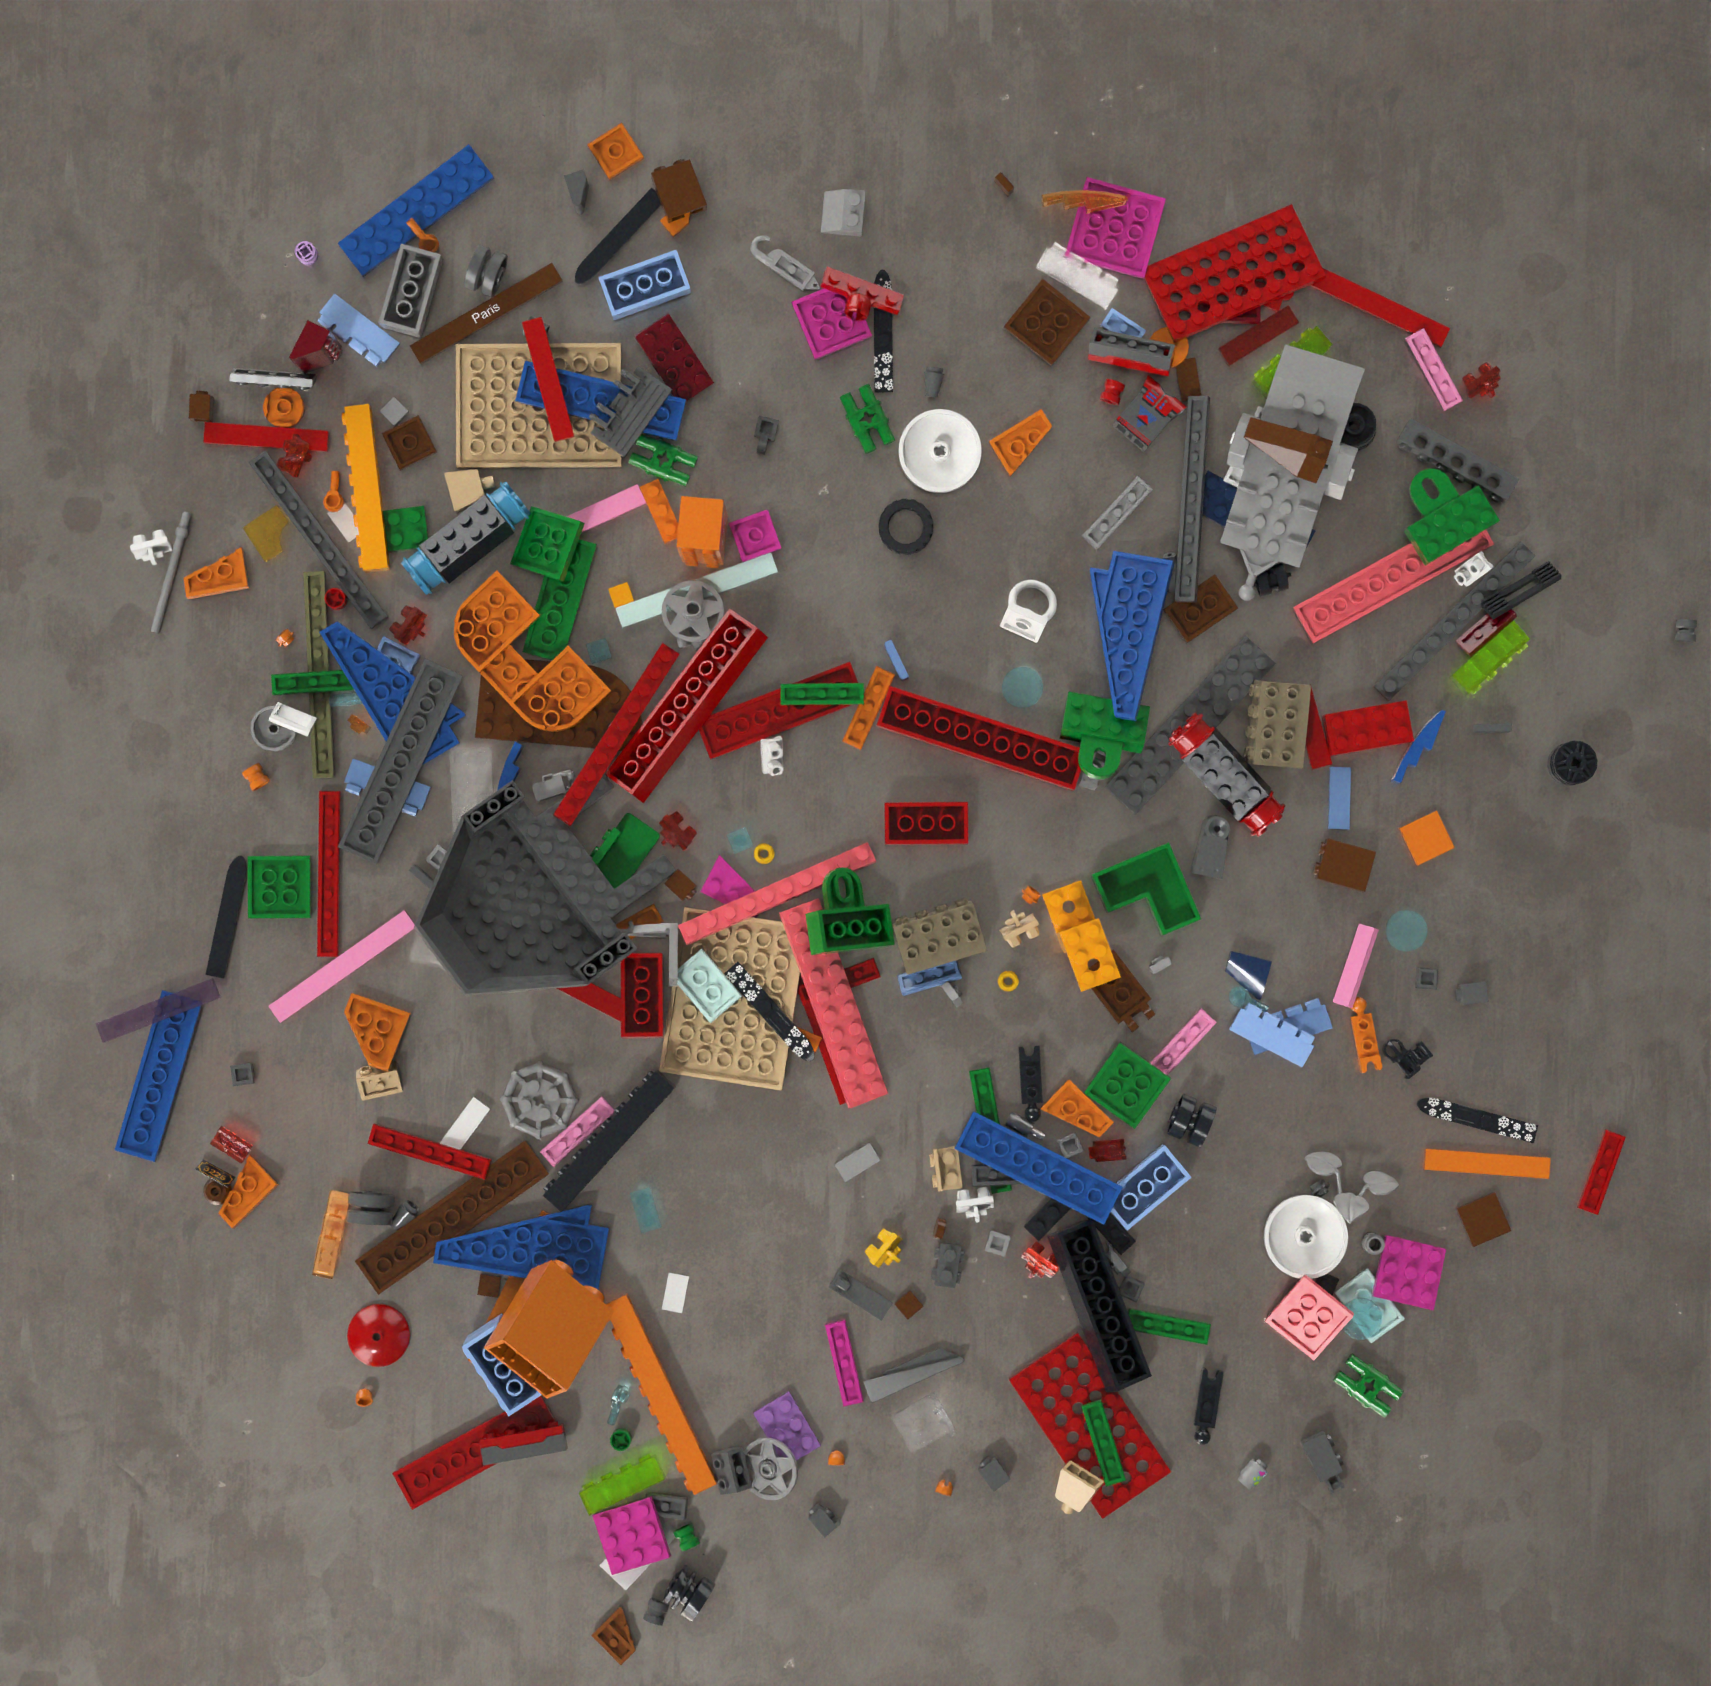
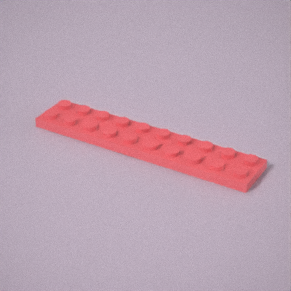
M1487 530L1426 566L1410 543L1293 607V610L1310 641L1314 644L1473 557L1481 550L1484 551L1493 546L1494 543Z
M817 898L779 912L847 1106L848 1108H853L884 1096L888 1092L839 954L811 955L805 914L823 910L820 900Z

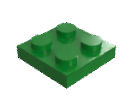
M425 506L383 511L388 552L417 549L419 545L429 538Z

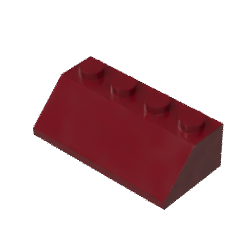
M307 320L289 358L301 372L308 373L332 365L335 360H339L343 350L341 349L342 345L331 331Z

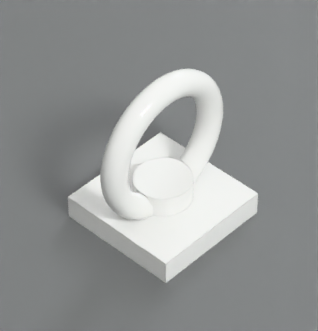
M1025 580L1016 584L1009 594V606L1000 627L1037 643L1046 623L1054 616L1057 609V599L1052 589L1045 583L1037 580ZM1027 588H1035L1042 591L1049 601L1047 612L1041 616L1030 609L1018 606L1016 602L1018 594Z

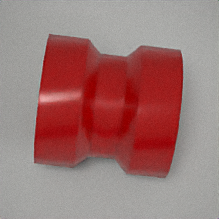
M1106 379L1104 384L1105 390L1101 393L1100 400L1112 405H1119L1121 400L1120 394L1124 391L1125 384L1116 380Z
M339 588L329 589L324 597L325 603L333 610H342L348 602L347 596Z

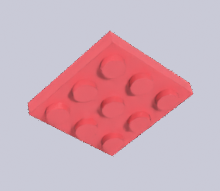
M1305 1274L1267 1316L1265 1322L1311 1359L1315 1360L1352 1319L1354 1313Z

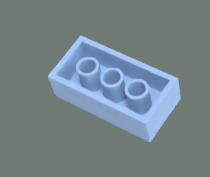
M677 250L598 277L613 320L691 293Z
M1162 1144L1116 1182L1123 1189L1111 1212L1128 1231L1187 1182L1191 1176L1169 1149Z

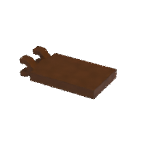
M1113 949L1111 952L1121 977L1093 987L1091 990L1118 1025L1124 1021L1130 1031L1134 1032L1139 1026L1133 1020V1017L1142 1011L1148 1020L1155 1016L1154 1011L1147 1004L1151 997ZM1099 961L1089 969L1091 971L1098 970L1100 966Z

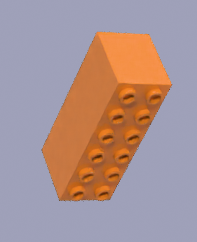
M681 496L676 547L682 562H685L687 566H698V563L706 564L708 568H719V565H724L728 522L724 500Z

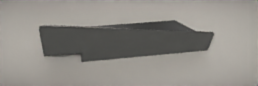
M937 1348L882 1372L883 1376L865 1380L863 1383L871 1403H874L964 1362V1358L942 1348Z

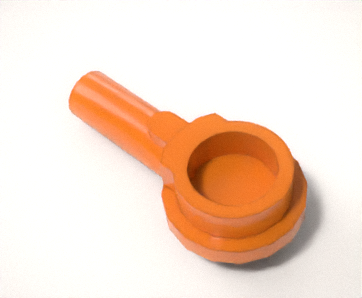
M410 218L406 224L420 239L418 243L419 248L435 253L439 248L437 237L432 234H425L415 220Z
M331 471L330 491L327 492L323 500L324 507L329 512H338L344 505V499L338 492L339 471Z

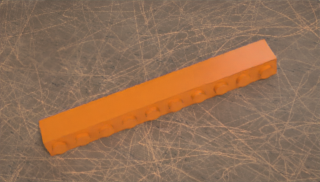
M628 1293L606 1303L607 1306L614 1310L609 1319L614 1327L611 1329L616 1341L620 1339L623 1345L620 1348L624 1358H629L632 1364L629 1367L633 1377H638L641 1383L638 1386L642 1396H647L650 1402L647 1406L651 1415H656L659 1421L657 1423L659 1432L667 1437L668 1442H666V1446L670 1454L674 1453L677 1458L675 1465L679 1473L683 1472L686 1477L684 1484L688 1492L692 1491L696 1495L716 1485L717 1479Z

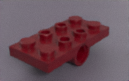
M669 313L634 335L660 378L664 381L665 385L673 390L671 394L674 397L688 401L714 383Z

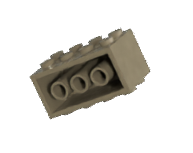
M1254 680L1249 690V695L1252 696V704H1249L1247 715L1250 717V725L1246 726L1245 732L1246 738H1248V746L1244 747L1243 754L1248 763L1303 769L1311 685Z
M962 898L954 901L955 905L952 906L942 904L934 907L935 911L928 912L927 910L915 912V916L908 918L906 915L895 918L892 927L907 975L987 951L974 903L971 900L968 901V899Z

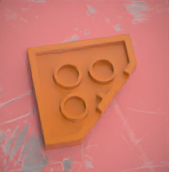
M351 993L344 1014L369 1066L389 1072L410 1018V1013Z

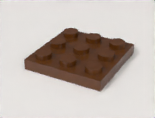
M1042 279L1003 328L1052 366L1091 317Z

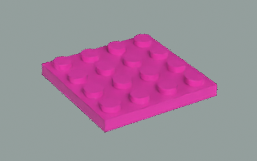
M1086 177L1083 190L1109 192L1124 195L1125 198L1121 200L1106 196L1081 195L1064 257L1144 279L1166 199Z

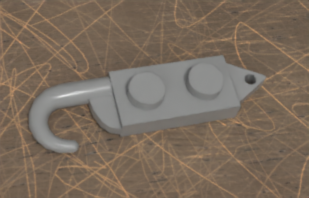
M761 235L753 240L751 252L759 261L802 291L805 289L820 290L814 276L815 273L784 251L776 249L765 255L758 249V243L762 240L770 241L769 237Z

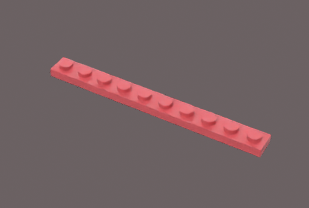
M868 842L684 922L678 925V928L687 946L821 887L825 876L834 869L848 868L855 872L876 863V859Z

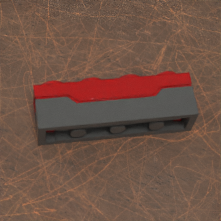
M1094 328L1089 345L1088 360L1169 376L1175 345Z
M551 1421L545 1423V1427L538 1428L537 1424L526 1426L525 1430L522 1431L512 1428L504 1430L505 1434L496 1435V1432L484 1434V1438L479 1440L483 1466L566 1451L568 1446L564 1423L558 1424V1421Z

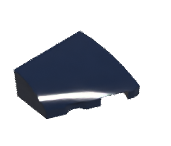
M1230 951L1225 972L1233 977L1243 988L1248 990L1256 999L1261 1000L1272 961Z

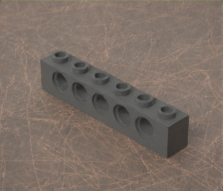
M1413 419L1407 422L1396 442L1400 445L1399 448L1401 450L1417 454V458L1425 463L1431 462L1435 464L1436 469L1444 473H1451L1458 482H1467L1472 485V489L1479 485L1482 492L1490 495L1489 498L1499 504L1508 501L1519 481V478ZM1416 438L1424 439L1425 447L1417 446ZM1434 448L1442 449L1443 457H1436ZM1452 458L1460 459L1461 467H1454ZM1471 468H1476L1479 471L1478 478L1471 476ZM1489 478H1494L1497 481L1496 488L1489 486Z

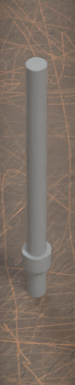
M183 512L180 525L176 528V540L151 631L155 633L160 631L184 539L188 536L189 530L187 528L191 513Z

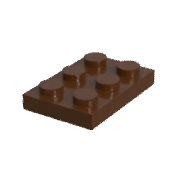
M1214 574L1198 585L1197 602L1175 601L1163 610L1187 644L1237 610L1238 607Z

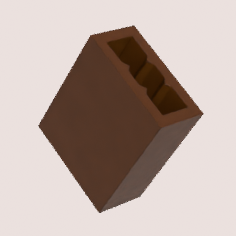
M684 159L677 160L669 167H657L651 173L653 185L668 223L684 218V214L688 212L692 216L707 210V203L690 159L686 161Z
M1325 839V843L1321 842L1318 854H1321L1320 861L1315 863L1313 874H1316L1315 879L1355 891L1365 892L1376 852L1332 839Z

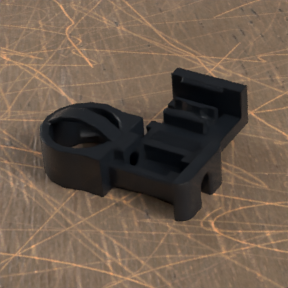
M1389 1039L1383 1045V1053L1392 1063L1396 1062L1407 1075L1404 1077L1405 1079H1410L1420 1071L1421 1067H1416L1418 1064L1421 1065L1433 1057V1054L1422 1041L1416 1044L1417 1047L1413 1051L1411 1049L1407 1051L1400 1040ZM1392 1041L1400 1045L1401 1052L1392 1044ZM1387 1045H1389L1397 1057H1391L1387 1054ZM1419 1046H1421V1048L1425 1051L1426 1055L1422 1052Z

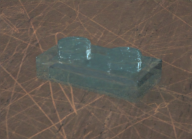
M648 1187L631 1192L630 1196L641 1233L661 1228L651 1188Z

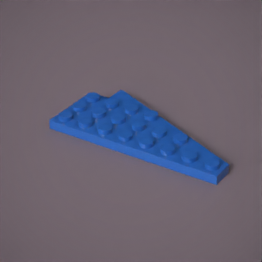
M1113 551L1109 570L1090 567L1111 698L1116 718L1131 721L1137 720L1174 567L1172 560Z
M336 621L319 633L383 738L387 741L416 677ZM450 703L423 764L460 743L450 724L466 716V714L452 703Z
M585 1205L438 1241L436 1243L433 1263L526 1278L532 1268L550 1260H559L572 1268L574 1272L572 1277L580 1284L592 1286L599 1290L609 1228L590 1225L589 1219L592 1205Z

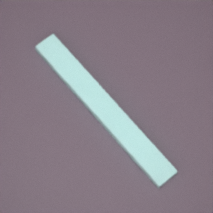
M768 553L695 579L694 581L704 582L720 594L778 573L772 554ZM690 586L680 588L673 595L686 597ZM702 587L703 599L713 596L711 592ZM672 588L615 608L622 628L661 615L664 598ZM669 606L666 607V613L672 611Z

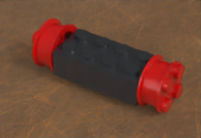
M1193 713L1186 720L1187 723L1183 727L1178 726L1172 731L1168 745H1173L1181 754L1180 758L1237 821L1239 823L1243 822L1251 830V836H1261L1271 822L1275 824L1283 817L1282 813L1286 805L1284 803L1280 804L1272 796L1274 792L1271 790V787L1216 727H1209L1202 719V713L1198 715Z

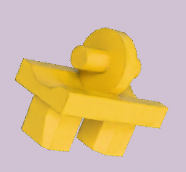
M882 1229L877 1237L884 1243L880 1249L871 1244L865 1250V1253L871 1259L869 1262L878 1268L883 1263L889 1266L893 1260L897 1263L901 1261L897 1255L901 1252L898 1244L903 1239L894 1232L891 1233Z

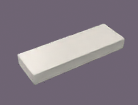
M473 1097L440 1144L461 1150L491 1109Z

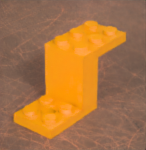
M1080 880L1042 894L1062 951L1067 953L1080 991L1082 992L1120 978V973L1099 918L1095 919L1082 881ZM1065 901L1073 902L1075 907L1071 913L1063 910V903ZM1090 959H1097L1100 966L1098 970L1091 971L1088 968V961Z

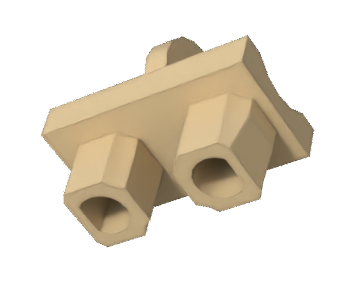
M1011 911L1010 915L1012 918L1005 921L1007 926L999 930L1004 940L1008 941L1012 948L1022 943L1019 934L1026 931L1029 939L1038 936L1037 926L1039 923L1033 913L1025 916L1024 912L1016 915L1014 911Z

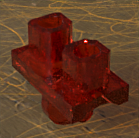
M1485 362L1478 368V372L1482 376L1476 379L1472 373H1468L1462 378L1466 388V395L1469 399L1478 394L1481 398L1486 394L1493 398L1495 396L1494 389L1499 387L1497 381L1501 379L1499 375L1500 369L1497 366L1493 368L1488 362Z
M293 434L291 439L284 441L283 450L286 452V456L278 459L277 467L282 471L288 472L293 477H298L304 462H310L312 459V455L308 453L309 443L303 441L298 434Z
M406 605L401 611V615L406 618L403 624L394 622L389 628L394 634L395 639L407 645L410 639L414 641L418 634L422 637L425 636V633L421 630L425 625L423 621L427 615L415 606L412 608Z
M678 811L671 815H665L659 822L663 828L660 834L665 838L661 844L664 846L669 842L673 848L678 844L684 851L692 843V839L697 832L691 826L682 831L678 825L684 819Z
M223 1126L219 1128L215 1137L210 1142L212 1146L241 1164L253 1147V1145Z
M1124 1139L1093 1141V1146L1088 1148L1089 1158L1095 1159V1162L1126 1160L1127 1158L1124 1153L1126 1147L1123 1146Z
M1035 1242L1030 1248L1028 1247L1020 1257L1027 1261L1025 1267L1031 1271L1028 1275L1029 1278L1032 1279L1034 1275H1037L1042 1279L1045 1274L1052 1278L1059 1270L1056 1258L1053 1253L1047 1259L1040 1256L1044 1246L1039 1242Z

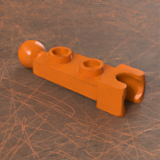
M1356 997L1353 1008H1351L1356 1012V1016H1351L1350 1020L1360 1072H1367V1063L1370 1061L1374 1063L1375 1069L1382 1070L1372 1014L1364 1013L1367 1007L1366 1000L1363 997Z

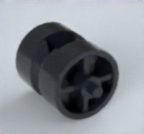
M1282 563L1276 564L1258 575L1253 587L1257 589L1260 597L1272 594L1273 590L1279 592L1289 589L1288 577H1291V573H1286Z

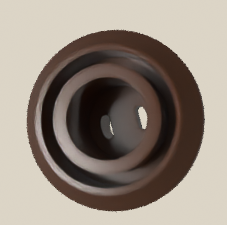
M209 1179L203 1189L205 1199L213 1205H222L229 1192L232 1191L231 1184L226 1187L213 1179Z

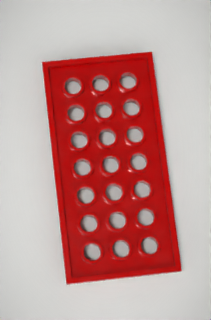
M1291 204L1148 265L1144 280L1173 342L1176 343L1326 278V274ZM1283 227L1287 230V233L1280 236L1275 230ZM1265 235L1268 238V242L1260 244L1257 241V237ZM1245 243L1249 246V250L1241 252L1238 249V245ZM1293 245L1296 251L1289 254L1285 252L1284 247ZM1226 251L1230 254V258L1222 260L1219 254ZM1268 253H1274L1277 259L1269 262L1265 256ZM1207 259L1211 261L1212 265L1209 268H1203L1200 262ZM1249 261H1254L1258 264V267L1250 270L1246 264ZM1295 263H1301L1304 269L1302 271H1295L1292 266ZM1188 267L1192 269L1193 273L1190 276H1184L1181 270ZM1235 269L1239 272V275L1236 278H1231L1227 272ZM1276 271H1282L1285 273V277L1279 280L1273 274ZM1169 275L1173 277L1174 281L1171 284H1165L1162 279L1164 276ZM1216 277L1220 280V283L1217 286H1212L1208 280ZM1263 279L1266 281V286L1259 288L1255 285V281ZM1197 285L1201 288V292L1193 294L1189 289L1191 286ZM1244 287L1248 292L1246 295L1240 296L1236 293V289ZM1178 293L1182 296V300L1173 302L1170 297ZM1225 295L1229 300L1225 304H1220L1217 301V297ZM1200 303H1207L1210 309L1206 312H1201L1198 306ZM1187 311L1191 317L1188 320H1182L1179 314Z
M1078 1332L1009 1378V1381L1064 1463L1067 1464L1071 1460L1088 1472H1090L1092 1467L1100 1466L1090 1433L1084 1429V1423L1086 1422L1083 1412L1080 1414L1074 1413L1072 1407L1077 1402L1083 1405L1092 1402L1089 1397L1092 1391H1099L1104 1409H1112L1113 1416L1107 1420L1123 1472H1128L1131 1475V1479L1128 1483L1120 1482L1113 1484L1114 1490L1110 1495L1102 1493V1487L1105 1485L1104 1482L1090 1500L1102 1519L1171 1473L1119 1393H1106L1093 1356ZM1069 1356L1077 1357L1078 1364L1075 1367L1067 1366L1066 1360ZM1054 1367L1059 1368L1061 1371V1375L1057 1379H1052L1049 1376L1050 1369ZM1082 1373H1086L1090 1377L1089 1382L1085 1385L1078 1382V1377ZM1036 1379H1040L1044 1383L1043 1388L1039 1391H1035L1032 1388V1382ZM1064 1385L1072 1387L1073 1391L1070 1396H1063L1061 1394V1388ZM1046 1397H1053L1055 1399V1405L1052 1408H1046L1043 1405ZM1064 1414L1067 1417V1422L1061 1426L1055 1423L1056 1416ZM1121 1425L1124 1427L1125 1432L1121 1437H1116L1113 1434L1115 1426ZM1074 1431L1078 1433L1079 1438L1075 1443L1067 1441V1434ZM1134 1443L1136 1445L1135 1453L1127 1454L1125 1452L1126 1444ZM1080 1450H1089L1090 1457L1087 1460H1081L1078 1457ZM1140 1460H1145L1148 1463L1147 1470L1143 1472L1138 1471L1136 1468ZM1101 1474L1098 1478L1104 1481L1103 1475Z

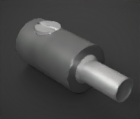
M1014 1112L1010 1114L1005 1126L1026 1137L1031 1134L1042 1140L1045 1136L1044 1133L1033 1128L1034 1123Z

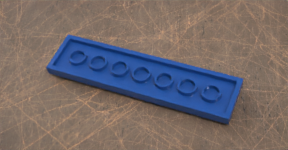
M468 144L339 241L338 245L364 277L399 251L401 244L407 245L417 237L406 224L410 218H413L420 228L425 231L492 181L494 176Z
M525 361L515 401L545 409L533 362ZM556 368L569 415L591 420L589 416L592 413L605 423H608L611 417L598 410L596 407L598 403H601L616 414V411L609 407L619 392L628 397V394L616 387L611 381ZM625 385L629 389L633 388L632 386ZM669 396L643 433L677 441L686 399Z
M162 990L115 1151L156 1162L203 1001Z
M974 1111L954 1148L1105 1225L1123 1189L1122 1186Z

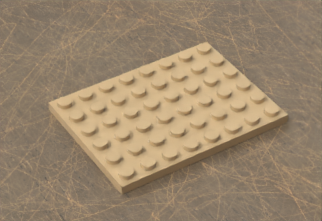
M549 343L557 369L611 382L615 380L622 382V374L620 373L622 371L621 343ZM456 344V468L622 467V456L591 434L595 426L604 431V428L596 422L569 415L575 437L554 442L546 410L515 401L525 361L532 362L528 344Z
M684 907L682 923L709 911ZM751 917L687 946L680 932L678 968L700 949L706 952L723 974L735 963L739 962L793 1022L800 971L782 922ZM678 984L677 986H672L659 1072L783 1090L789 1046L743 995L710 1023Z

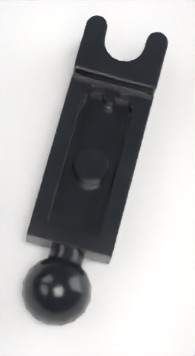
M1034 1046V1052L1031 1056L1025 1054L1023 1047H1018L1022 1104H1028V1108L1025 1110V1118L1030 1122H1035L1041 1117V1111L1036 1106V1103H1043L1040 1046Z
M1204 1367L1201 1369L1193 1423L1195 1426H1200V1429L1194 1435L1195 1441L1200 1445L1208 1444L1211 1439L1208 1428L1215 1429L1223 1380L1222 1370H1217L1216 1376L1210 1379L1208 1378V1370Z

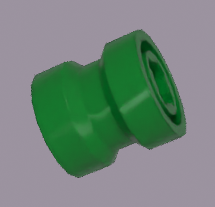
M625 1428L616 1429L610 1438L611 1446L617 1451L626 1450L632 1441L630 1431Z
M692 1523L673 1531L675 1538L679 1539L681 1551H686L700 1544L699 1538L694 1534Z

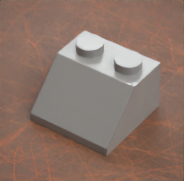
M841 189L824 192L821 233L862 237L866 191Z

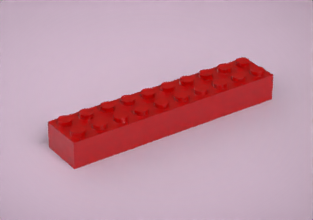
M729 609L605 775L644 803L768 637L756 626Z
M889 686L877 722L878 728L1071 791L1075 790L1081 772L1078 763L1079 747Z

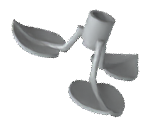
M1314 1152L1304 1158L1309 1168L1315 1173L1323 1176L1336 1174L1339 1194L1335 1196L1334 1204L1349 1224L1368 1212L1369 1204L1362 1198L1367 1189H1370L1375 1195H1386L1399 1187L1397 1180L1388 1174L1371 1171L1364 1175L1363 1181L1366 1185L1363 1186L1358 1196L1350 1192L1342 1193L1340 1171L1338 1170L1342 1167V1162L1337 1156L1328 1152Z

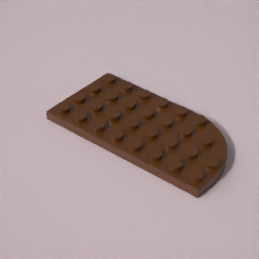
M524 659L537 673L541 672L551 662ZM588 665L611 692L574 727L564 731L550 732L540 730L527 723L481 675L475 738L595 749L631 693V690L611 672ZM642 716L634 725L619 751H623L641 727Z

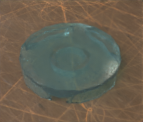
M1014 668L1003 679V696L1012 706L1018 708L1031 707L1042 695V679L1031 668Z
M1399 911L1392 915L1386 924V938L1390 945L1397 950L1406 952L1416 950L1426 940L1428 932L1426 922L1422 916L1414 911Z
M1354 1298L1347 1302L1345 1306L1354 1313V1316L1343 1327L1345 1333L1351 1338L1365 1340L1375 1336L1382 1324V1313L1378 1305L1366 1298Z

